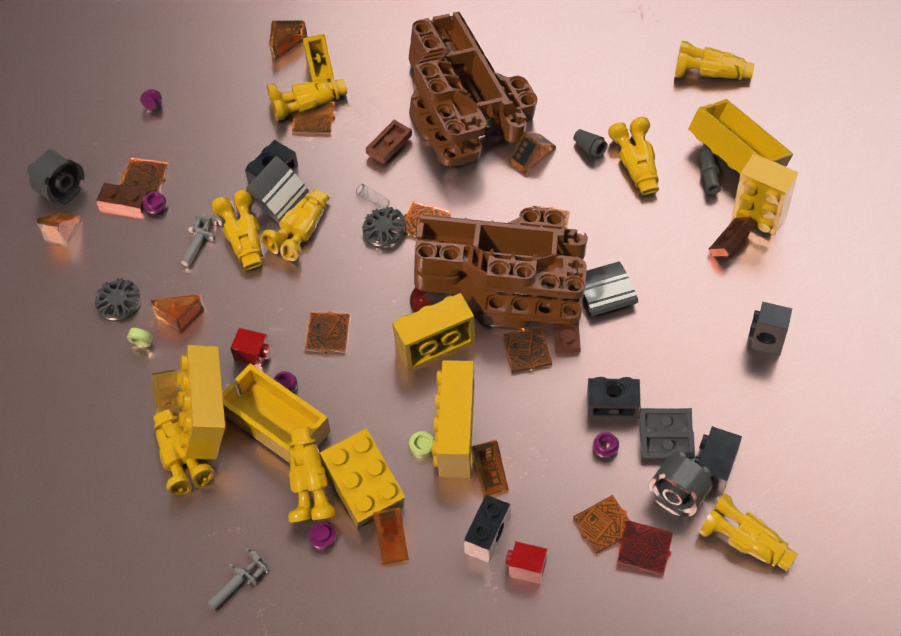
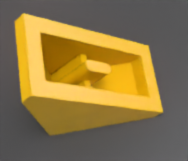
M325 34L303 38L306 60L312 81L334 78Z

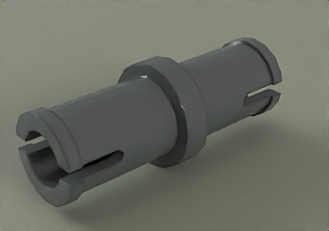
M710 149L703 150L699 154L702 164L701 176L705 180L707 193L717 194L721 191L718 177L720 170L715 162V154Z

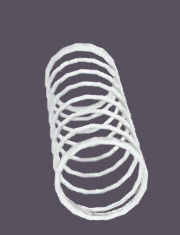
M363 183L359 184L356 188V194L361 196L360 193L363 188L365 190V187L368 186H365ZM360 185H363V187H362V189L360 190V192L357 193L358 187H359ZM386 198V200H385L383 203L381 202V204H382V205H381V207H382L381 209L384 208V207H383L384 203H385V202L387 203V200H389V199Z

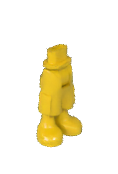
M682 40L674 78H682L687 70L697 69L702 77L738 78V80H741L743 77L752 79L755 63L745 62V58H739L733 55V53L722 52L719 49L707 46L701 49L693 46L688 41Z
M330 78V82L328 79L297 83L292 85V91L280 92L275 84H267L270 103L277 121L284 120L288 115L296 111L305 113L317 107L325 106L327 103L339 99L340 95L348 94L344 79L334 81L333 78Z
M643 116L635 118L629 128L636 146L630 143L628 128L623 122L611 125L608 128V134L612 141L621 146L620 158L628 170L631 179L635 182V187L640 189L642 195H648L659 191L657 184L659 177L657 176L653 145L645 140L651 124L649 119Z
M242 189L234 194V203L240 214L239 220H236L233 204L227 197H218L213 200L211 208L217 216L222 217L226 221L223 231L226 239L231 243L239 262L243 263L245 270H251L263 264L261 260L263 253L261 251L258 221L254 215L250 214L255 198L245 191L246 189Z
M314 189L311 194L307 193L280 220L279 226L281 229L278 232L271 229L263 231L260 238L264 246L274 254L280 251L281 256L286 260L295 261L301 255L300 243L308 241L315 231L317 223L327 208L326 203L330 197L318 189ZM293 235L291 239H287L288 236Z
M171 409L154 415V430L160 448L159 456L164 469L172 472L173 475L166 483L168 492L171 495L177 496L185 495L192 491L190 481L182 468L183 464H187L195 487H204L214 477L213 467L209 464H200L198 459H185V450L180 448V434L183 432V427H179V417L174 416Z
M310 427L290 430L292 442H288V444L293 446L289 448L291 491L298 493L299 500L298 506L288 513V521L319 520L335 516V509L329 503L324 488L328 486L324 466H322V459L316 446V439L311 438ZM310 491H313L315 504H313Z
M725 492L699 530V534L704 537L710 536L713 532L725 534L730 537L728 544L740 550V552L748 553L768 564L773 561L771 566L775 567L778 565L785 571H788L798 553L788 547V542L783 541L777 532L766 526L753 513L749 511L743 514L733 504L732 497ZM722 516H727L738 523V527L732 525Z

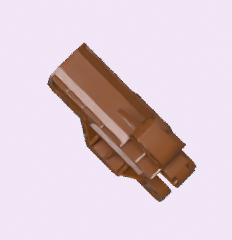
M460 11L453 12V16H450L448 13L434 16L432 20L425 18L415 21L412 25L408 59L414 69L413 82H415L417 88L411 96L409 114L421 136L425 140L430 141L441 163L446 166H456L479 159L482 150L479 137L496 133L497 136L503 135L511 143L522 141L526 122L534 118L538 97L528 80L519 75L507 77L494 70ZM458 63L460 64L458 67L452 68L453 66L457 65ZM468 76L482 102L475 103L472 101L459 79ZM444 137L447 139V140H445V141H439V140H438V139H441V138H444ZM453 152L456 156L450 158L444 153Z
M527 207L520 211L518 218L508 223L494 222L493 220L483 221L423 215L421 213L415 244L414 285L418 290L455 295L461 293L476 316L485 325L523 328L530 321L574 325L580 321L587 272V264L583 259L586 255L588 236L585 232L584 235L577 233L578 229L564 228L565 215L553 209ZM573 268H577V276H572ZM541 307H548L552 311L550 313H542L539 309ZM571 309L577 314L568 316L564 313V310Z

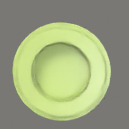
M130 328L127 335L131 343L141 347H149L154 338L152 334L139 328Z
M419 431L411 436L409 446L411 453L415 457L427 458L432 455V441L434 439L432 434L426 431Z

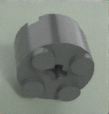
M54 149L47 150L34 163L30 164L27 169L32 189L53 203L60 202L64 204L74 199L81 190L79 184L81 179L84 181L85 176L80 164Z
M676 452L664 461L649 482L650 493L654 490L657 495L655 500L667 511L679 516L683 512L689 513L688 516H692L712 488L710 479L712 472L707 467L700 466L689 459L684 453Z

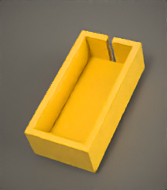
M728 99L699 107L688 128L697 140L707 145L715 155L721 157L730 168L736 170L739 174H741L753 153L787 167L794 153Z
M187 345L185 355H181L180 370L182 371H178L176 376V386L181 387L177 397V405L182 407V411L179 413V427H183V432L180 434V448L185 450V459H217L225 430L219 350L217 346Z
M442 360V370H437L438 393L435 395V408L437 412L436 416H434L435 440L433 439L432 441L433 465L438 467L439 477L470 478L475 395L474 361Z
M251 363L235 378L239 393L242 396L239 398L236 386L232 383L222 392L224 416L289 463V448L293 447L288 444V442H292L290 430L310 427L311 438L316 439L317 447L331 432L327 416Z

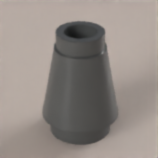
M578 129L573 136V140L591 157L599 158L607 150L608 144L602 136L583 129Z

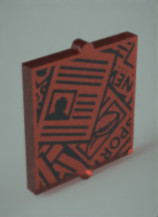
M627 520L623 538L619 540L621 546L617 563L663 576L667 558L671 555L669 549L673 532Z

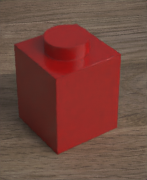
M239 328L230 350L234 361L245 364L251 363L262 368L265 359H269L271 355L272 345L269 343L267 334Z
M515 541L514 549L508 550L505 560V566H509V576L541 584L547 562L548 549Z

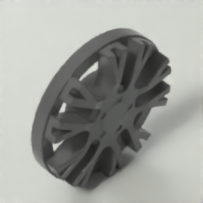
M386 206L385 209L378 210L376 208V210H372V213L370 215L367 214V217L364 218L365 221L362 226L365 239L375 246H389L396 243L403 237L407 228L406 220L401 211L395 210L393 207L389 208V206ZM393 231L398 233L395 237L391 236ZM376 234L379 235L377 240L372 239Z
M116 278V281L105 282L106 284H102L101 289L98 288L95 306L99 314L106 319L122 320L128 318L140 306L141 294L139 289L128 279L126 281L123 278ZM129 288L133 289L130 292H126ZM128 303L134 304L130 310L126 307ZM111 308L114 309L113 315L107 314ZM123 309L124 313L120 314L119 310Z

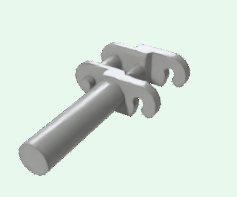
M196 214L194 216L196 222L193 226H189L188 230L196 235L181 261L184 266L189 267L203 240L208 241L211 238V241H215V235L205 230L208 225H217L218 222L220 226H223L224 221L221 218L206 214V216ZM200 223L205 224L203 228H199Z
M248 546L245 548V551L253 558V562L245 570L238 567L235 568L232 563L229 564L230 569L235 575L208 602L212 609L216 610L246 579H248L247 582L249 584L257 585L256 579L263 572L269 573L268 565L266 563L263 564L261 557L254 551H251ZM255 565L260 567L252 576L248 573Z

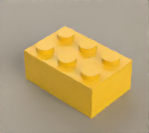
M753 153L740 174L732 217H752L756 223L754 227L775 236L788 215L799 172Z
M461 293L455 296H448L441 302L425 306L413 314L401 316L392 322L395 347L408 371L475 342L474 315Z
M367 428L320 452L322 465L356 528L404 503L405 495Z

